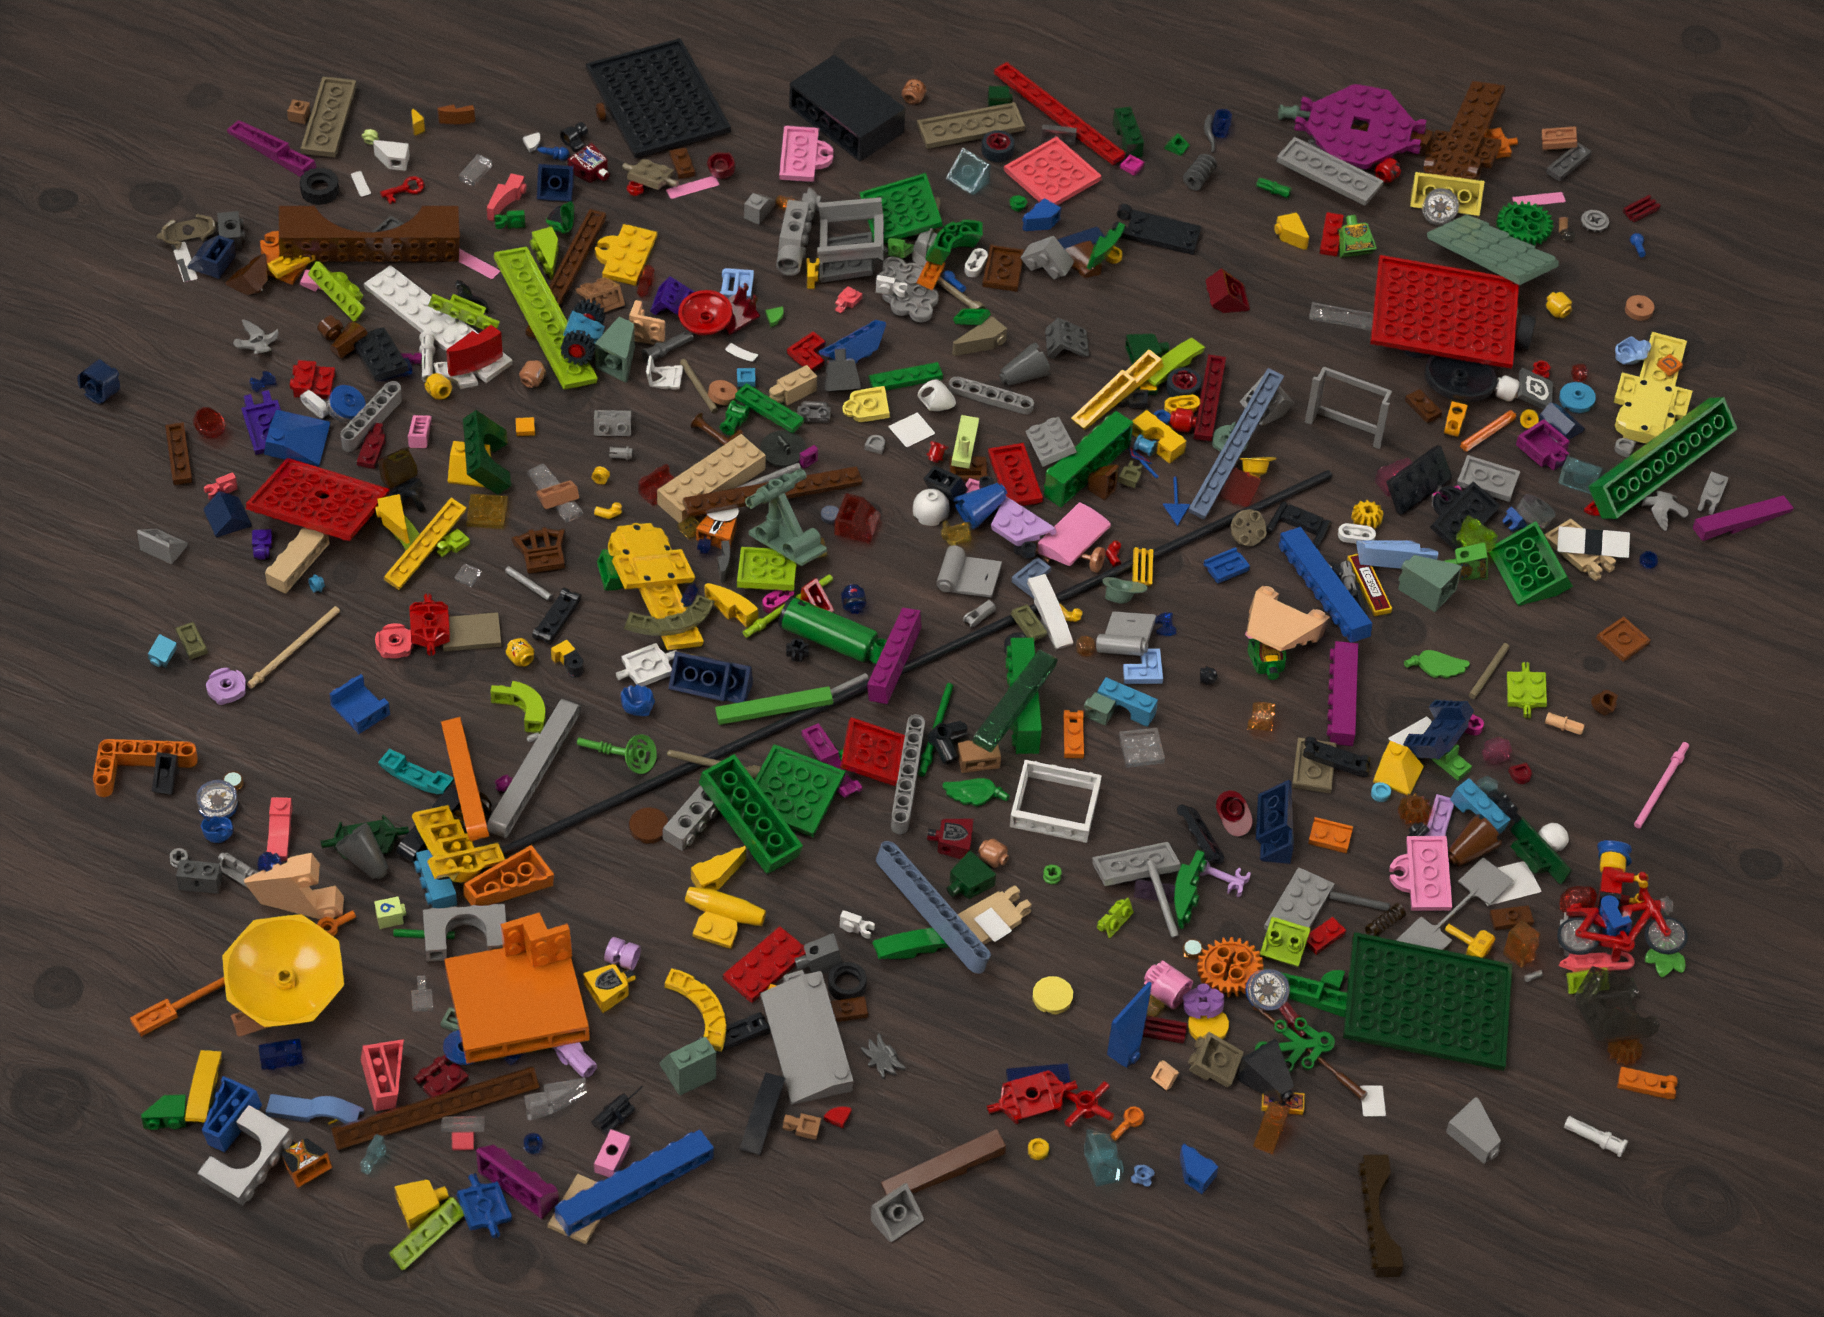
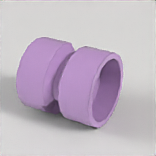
M612 937L606 948L604 961L614 965L620 963V967L633 970L639 960L641 946L631 942L626 944L625 940Z

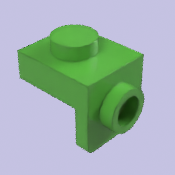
M888 239V256L905 258L913 252V245L905 244V240Z

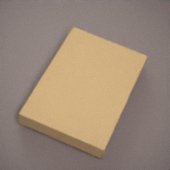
M577 1174L562 1200L574 1197L579 1191L587 1190L597 1182ZM554 1213L548 1223V1228L567 1236L556 1220ZM600 1220L591 1223L569 1237L587 1244Z

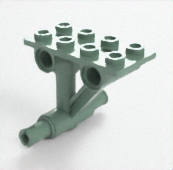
M799 468L791 474L786 473L770 480L769 483L758 488L755 494L747 497L745 504L748 508L753 509L761 503L766 504L769 502L766 521L749 530V535L803 566L827 552V547L820 544V534L815 528L802 531L785 495L786 492L795 487L796 483L806 479V472Z

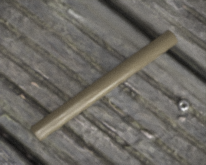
M682 359L679 362L680 365L683 366L684 371L711 412L716 413L718 411L717 406L709 398L707 391L686 359Z
M1507 643L1501 646L1469 693L1471 699L1477 697L1509 650L1510 646Z

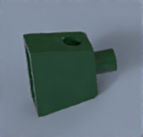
M1155 334L1126 335L1125 349L1131 365L1148 350H1151L1160 358L1162 353H1168L1170 350L1168 342L1158 343Z
M969 851L951 870L949 880L951 885L946 888L947 892L952 897L962 893L967 899H971L995 886L996 873L974 853Z

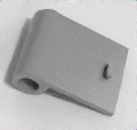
M949 546L936 585L943 592L992 598L1002 561L966 557L965 551L961 547Z
M1112 612L1105 634H1099L1097 637V652L1143 656L1148 651V641L1156 615Z

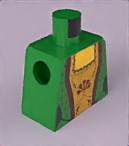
M1254 638L1249 639L1247 652L1258 674L1267 673L1270 680L1277 679L1279 672L1284 671L1286 650L1279 651Z

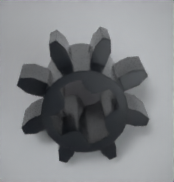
M793 638L791 643L786 644V657H790L792 662H802L804 657L809 656V644H805L803 639Z

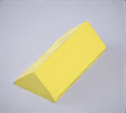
M1415 172L1410 207L1422 208L1425 198L1430 193L1444 191L1455 199L1457 213L1479 216L1485 181Z

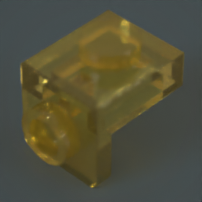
M944 521L943 529H941L942 538L950 546L971 541V525L965 522L950 526L947 521Z

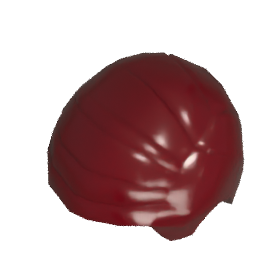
M729 152L714 153L707 161L710 173L717 179L731 177L736 168L735 160Z

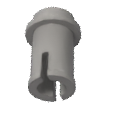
M629 446L626 448L610 447L609 452H616L609 454L610 459H626L628 461L633 457V448H629Z

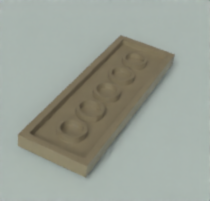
M322 77L302 142L301 154L336 157L357 86L356 80Z
M1015 102L917 120V127L927 149L982 139L984 135L994 130H1001L1007 133L1025 131V124Z

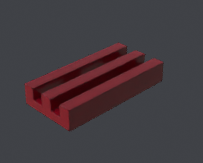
M1648 195L1623 208V213L1632 222H1636L1659 210L1661 205L1659 203L1656 204V200H1651V196Z
M1146 1016L1143 1037L1184 1044L1187 1023ZM1168 1033L1181 1034V1036H1179V1035H1173V1034H1168Z

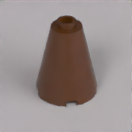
M1479 814L1475 815L1448 848V861L1450 864L1461 866L1498 849L1502 845V840L1498 842L1497 836L1499 834L1485 817L1481 820Z

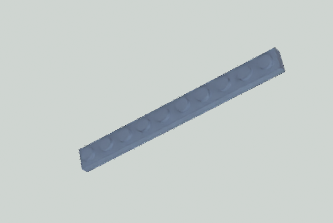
M1269 368L1267 369L1189 507V513L1205 520L1282 383L1284 375Z

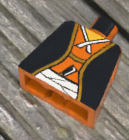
M303 1139L298 1143L292 1141L290 1147L281 1154L297 1188L332 1168L328 1153L309 1139Z

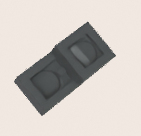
M729 540L721 541L722 556L717 557V569L721 583H725L730 569Z

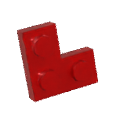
M813 331L789 347L787 354L802 367L807 365L815 372L825 365V360L816 352L825 347L826 341Z

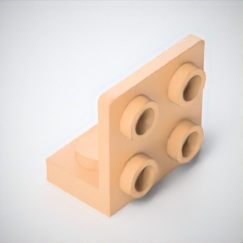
M635 300L629 315V321L634 324L635 341L654 345L656 342H665V321L644 316L645 310L642 309V301Z

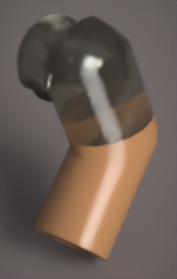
M1560 217L1559 233L1566 242L1575 240V233L1568 230V218Z

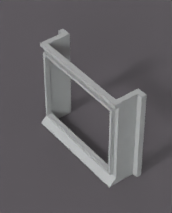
M881 197L819 203L820 247H818L820 265H823V262L879 258L884 261V214ZM874 218L873 243L827 246L828 222Z
M1323 366L1319 376H1314L1312 380L1305 422L1312 425L1317 414L1375 434L1373 447L1380 449L1392 391ZM1326 376L1385 396L1381 404L1377 426L1321 406Z

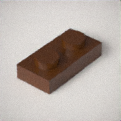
M687 149L670 150L669 156L678 179L694 177L695 169Z
M1421 389L1406 395L1405 401L1427 424L1442 416V411Z

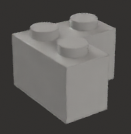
M1054 236L1029 244L1021 256L1022 261L1031 271L1044 267L1053 279L1065 276L1074 263V260Z

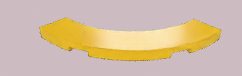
M671 968L664 983L665 988L686 996L697 1006L705 1022L704 1037H707L714 1050L722 1052L726 1038L725 1014L718 998L707 985L695 980L692 975Z

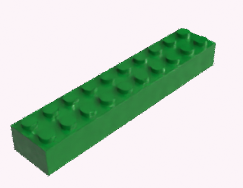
M1708 398L1589 485L1588 488L1601 518L1617 519L1736 431L1737 427L1725 398Z

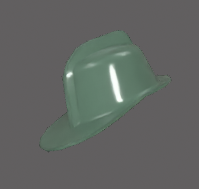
M1106 577L1102 580L1106 586L1105 598L1120 604L1129 602L1135 593H1142L1147 590V586L1139 582Z

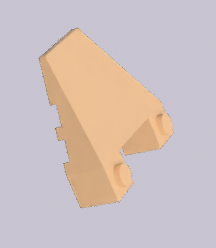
M1261 586L1256 591L1249 609L1247 636L1279 651L1295 648L1296 644L1299 643L1302 646L1306 645L1307 641L1315 643L1323 637L1330 616L1325 615L1323 611L1313 609L1308 614H1305L1277 601L1279 593L1269 586Z
M312 853L288 858L285 864H275L272 870L267 872L262 870L244 879L245 885L260 904L317 919L324 917L334 919L343 915L344 896L337 886L312 890L309 887L319 883L320 863Z

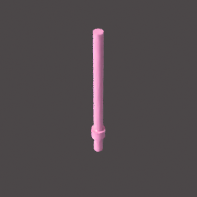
M1683 742L1678 751L1674 752L1671 757V763L1635 821L1634 826L1640 829L1677 766L1682 764L1685 759L1684 755L1689 748L1688 743Z

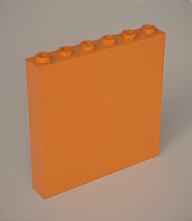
M503 948L444 959L466 1064L590 1040L589 1025L571 957L536 968L532 967L526 952L506 957Z

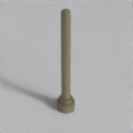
M939 277L937 284L969 306V309L986 308L980 301H972Z
M668 750L667 756L670 758L709 767L721 762L675 750ZM761 766L745 767L755 780Z

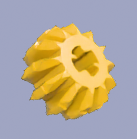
M1368 500L1365 503L1360 501L1358 505L1353 507L1351 517L1354 524L1369 526L1375 530L1382 523L1383 511L1381 510V505H1376L1375 501L1372 503Z

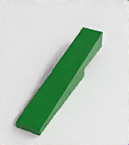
M1275 971L1285 981L1287 990L1285 998L1345 1017L1347 993L1325 988L1323 982Z

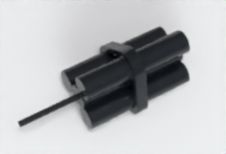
M644 1086L639 1087L630 1097L623 1093L613 1102L606 1104L603 1107L604 1110L591 1123L607 1136L610 1130H614L619 1124H624L625 1119L635 1111V1107L630 1104L629 1100Z

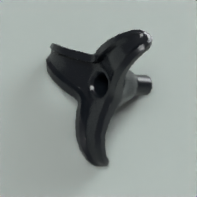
M457 280L455 283L456 288L459 289L457 296L486 307L485 312H488L489 306L483 298L473 295L469 286L463 283L462 280Z

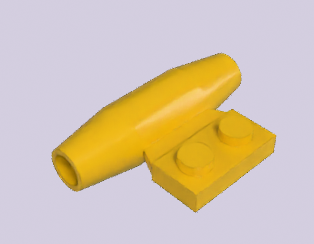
M689 887L686 893L685 902L705 912L699 916L693 931L694 938L731 949L738 932L737 923L762 926L765 920L766 910L744 899L716 890Z

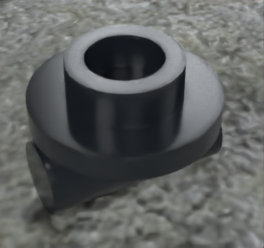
M1415 822L1408 829L1410 832L1408 836H1425L1430 829L1423 822L1419 824Z

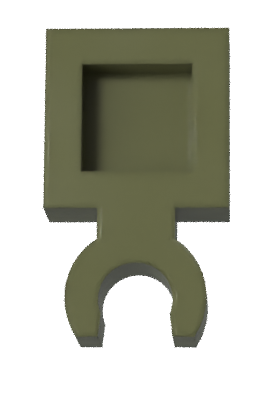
M1131 460L1128 467L1124 466L1119 475L1118 482L1135 488L1141 477L1143 465L1140 463L1136 467L1133 465L1134 461Z

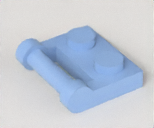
M723 269L722 289L719 293L728 299L737 293L739 286L743 288V284L746 283L749 286L747 299H751L754 270ZM735 278L733 291H728L730 279Z

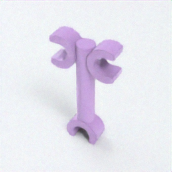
M1207 861L1205 871L1200 872V876L1209 874L1230 883L1227 893H1230L1232 889L1238 890L1237 897H1240L1244 884L1250 880L1251 873L1248 872L1246 876H1241V868H1238L1234 877L1210 867V863Z

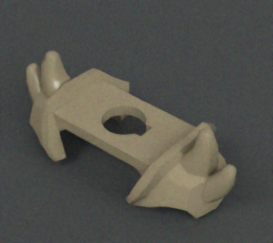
M200 214L195 215L198 219L174 224L176 221L173 219L162 227V232L157 235V239L173 244L177 250H180L182 240L201 236L202 242H206L207 237L215 232L218 222L213 221L209 216ZM185 225L194 227L191 235L183 233L182 229Z

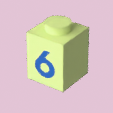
M399 897L374 901L379 929L404 924L403 916H406L405 905L400 904Z

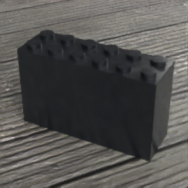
M835 54L790 82L789 108L813 127L819 128L822 134L859 162L904 133L905 107Z

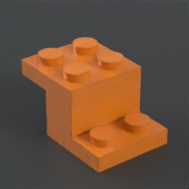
M540 912L500 924L503 952L506 957L526 952L533 968L572 957L568 924L547 929Z

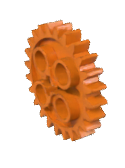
M1233 937L1230 938L1229 942L1222 938V943L1214 940L1215 946L1208 944V950H1202V956H1199V962L1197 963L1198 977H1200L1201 983L1209 985L1212 989H1217L1222 994L1227 992L1228 997L1233 992L1238 996V991L1246 994V983L1249 977L1256 971L1263 970V959L1260 957V952L1255 951L1254 945L1249 947V941L1242 944L1241 938L1237 942H1234ZM1227 970H1229L1228 979L1225 981V979L1227 978Z

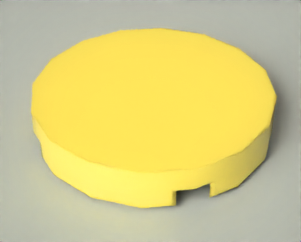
M1053 976L1042 978L1033 988V1002L1042 1012L1046 1013L1047 1011L1051 1012V1014L1063 1013L1072 1004L1073 990L1071 985L1062 978Z

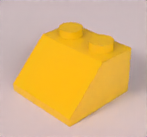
M453 441L449 459L448 483L485 487L467 475L465 443ZM484 444L487 453L491 457L490 445Z

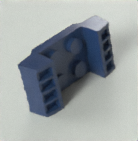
M1435 700L1432 702L1429 708L1435 719L1424 734H1408L1403 745L1408 747L1417 758L1440 759L1446 752L1451 751L1468 727L1469 719L1474 712L1468 701Z

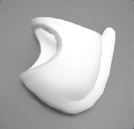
M939 380L927 382L918 391V398L930 411L939 412L947 410L956 404L952 393ZM933 387L935 389L929 396L921 397L922 392L926 388Z

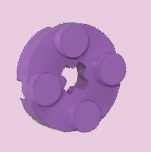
M1200 984L1197 988L1183 995L1184 1010L1189 1016L1200 1019V1015H1207V1018L1215 1017L1223 1011L1224 995L1217 989L1210 988L1207 984Z

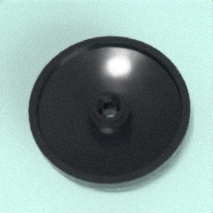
M1432 355L1428 359L1424 370L1425 379L1433 390L1446 398L1461 402H1476L1489 397L1494 391L1497 380L1496 374L1490 365Z

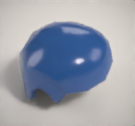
M214 815L212 820L207 821V819H204L201 823L204 837L212 843L226 841L234 831L231 820L226 817Z

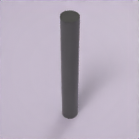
M1331 891L1329 899L1385 911L1390 906V903Z

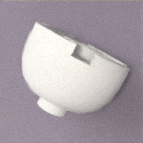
M923 490L916 496L913 502V516H916L921 524L936 526L939 525V522L946 521L949 516V500L940 490Z

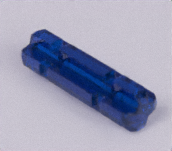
M696 584L688 585L681 599L684 607L692 604L699 590Z

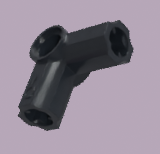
M961 720L948 724L939 723L927 736L929 743L936 747L945 765L960 758L952 741L965 738L968 735L966 723Z

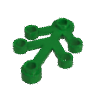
M1302 1017L1295 1020L1294 1027L1297 1031H1303L1312 1039L1304 1040L1290 1030L1283 1020L1276 1021L1274 1025L1276 1033L1282 1034L1292 1041L1278 1043L1281 1052L1294 1050L1290 1057L1285 1060V1063L1291 1065V1068L1288 1069L1289 1073L1307 1048L1314 1049L1309 1057L1303 1058L1301 1066L1304 1070H1311L1321 1052H1328L1333 1048L1335 1043L1334 1037L1328 1032H1317L1307 1025L1306 1019ZM1299 1021L1303 1022V1023H1304V1026H1303V1027H1299V1026L1297 1025V1022H1299ZM1282 1024L1284 1029L1279 1030L1277 1025ZM1323 1038L1327 1039V1040H1328V1043H1327V1044L1321 1043V1039H1323ZM1265 1041L1259 1042V1043L1256 1045L1255 1050L1258 1049V1048H1260L1261 1046H1263L1264 1044H1266V1043H1268V1042H1265ZM1310 1061L1311 1066H1305L1304 1062Z

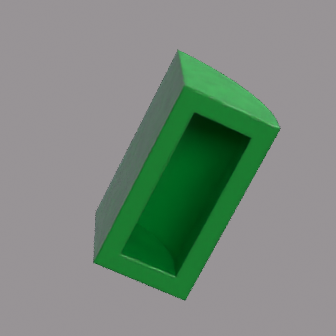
M602 549L597 565L604 590L612 591L624 587L612 563L614 556H611L608 550Z

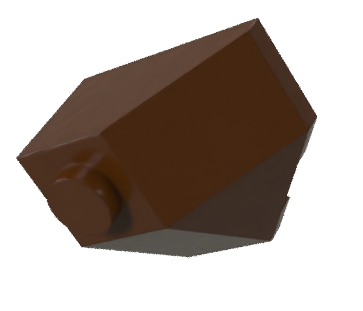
M265 254L253 258L249 261L250 264L237 270L225 284L247 296L253 293H260L264 289L263 285L267 282V257Z

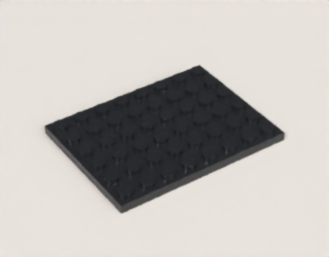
M681 38L586 63L588 74L634 158L731 132L728 120Z

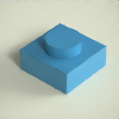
M737 368V387H743L746 383L755 387V368Z

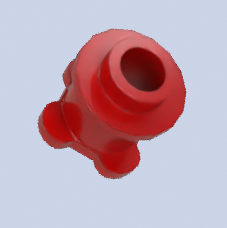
M931 441L929 453H926V455L929 456L928 460L939 463V460H944L942 457L948 446Z

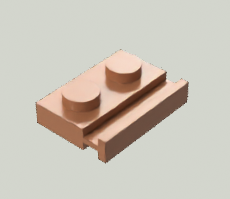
M1576 126L1542 129L1543 150L1577 147Z

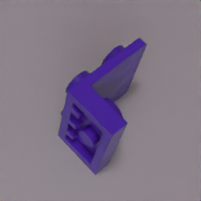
M669 276L659 286L650 312L656 315L661 310L664 311L667 308L679 316L678 311L681 302L688 295L694 293V291Z

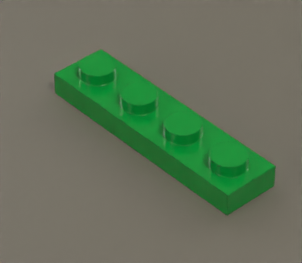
M938 362L868 376L871 388L885 386V391L924 384L931 380H943V374Z
M747 383L735 394L736 400L750 406L751 409L792 434L804 423L803 417Z

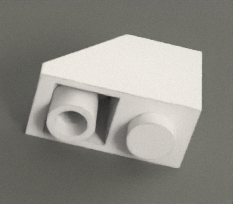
M374 140L375 156L388 169L406 171L410 156L408 143Z

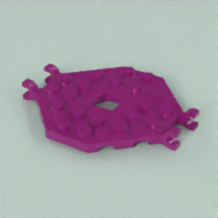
M1353 84L1315 102H1312L1307 97H1302L1301 111H1311L1308 122L1304 118L1296 116L1294 130L1306 131L1310 136L1312 135L1316 140L1315 143L1322 151L1357 168L1368 169L1372 167V164L1378 161L1381 163L1386 158H1392L1398 152L1411 151L1419 154L1421 140L1413 139L1410 141L1412 131H1417L1421 134L1425 133L1427 120L1419 119L1414 121L1389 90ZM1364 120L1370 123L1367 132L1351 129L1353 121Z

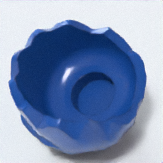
M640 685L624 687L623 691H621V704L625 712L636 716L649 715L655 703L651 689L646 686L641 687Z

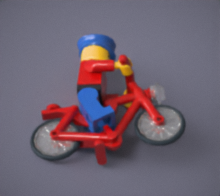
M1612 840L1600 841L1597 844V849L1599 851L1598 858L1600 859L1599 868L1602 875L1598 908H1582L1581 904L1576 903L1566 909V916H1584L1586 918H1570L1560 925L1557 931V938L1561 947L1575 955L1591 953L1597 946L1613 948L1611 961L1618 962L1621 951L1631 952L1634 949L1635 938L1651 917L1652 921L1645 929V939L1648 945L1656 952L1662 954H1674L1682 950L1688 941V933L1685 926L1674 918L1662 916V914L1669 916V912H1673V900H1669V896L1659 900L1651 898L1648 892L1649 877L1645 872H1640L1637 876L1634 873L1625 872L1626 867L1632 863L1629 856L1632 851L1630 845ZM1622 882H1638L1640 890L1634 898H1630L1629 895H1621ZM1645 910L1631 932H1629L1632 924L1630 919L1632 912ZM1596 925L1600 927L1603 934H1600Z

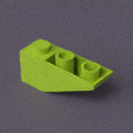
M551 226L532 232V240H530L531 248L536 250L537 259L539 262H542L543 271L545 274H548L550 280L554 277L558 256V238Z

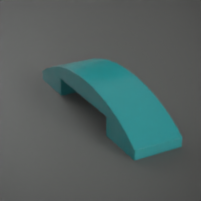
M391 749L378 762L384 770L397 779L429 793L443 794L455 780L454 777L440 771L432 773L406 760V756Z

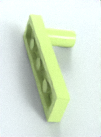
M961 415L951 466L970 468L979 418Z

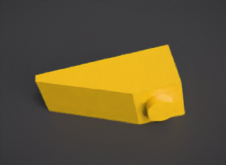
M400 494L379 498V506L375 507L377 518L381 517L383 525L404 543H410Z

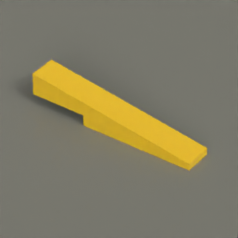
M1148 350L1127 371L1121 370L1072 417V420L1082 429L1086 430L1163 368L1162 359L1151 350Z

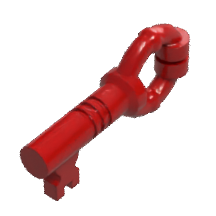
M409 176L403 185L380 191V195L382 198L387 197L389 204H392V202L396 203L393 195L401 192L418 194L423 190L425 184L422 178ZM416 181L419 188L411 190L408 182Z

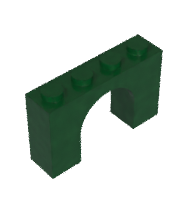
M475 410L463 418L467 475L498 495L511 487L510 472L497 464L489 456L484 444L490 445V450L495 453L508 444L507 430Z

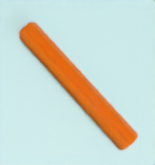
M1509 410L1462 441L1461 449L1465 452L1469 451L1514 421L1516 413Z

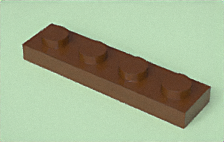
M184 422L165 425L173 485L192 483Z

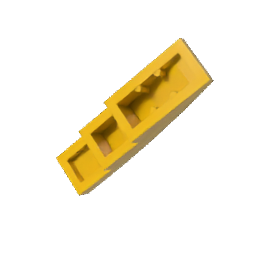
M200 1051L190 1089L185 1121H206L214 1100V1089L218 1080V1069L222 1059V1051Z

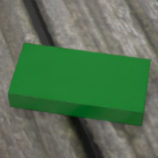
M962 309L953 318L955 324L981 325L991 313L989 309Z

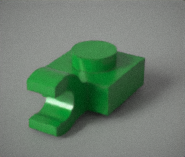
M524 210L507 211V215L494 216L495 229H502L506 225L508 229L525 227Z

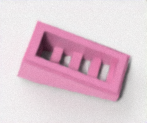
M413 416L408 434L410 448H427L431 416Z

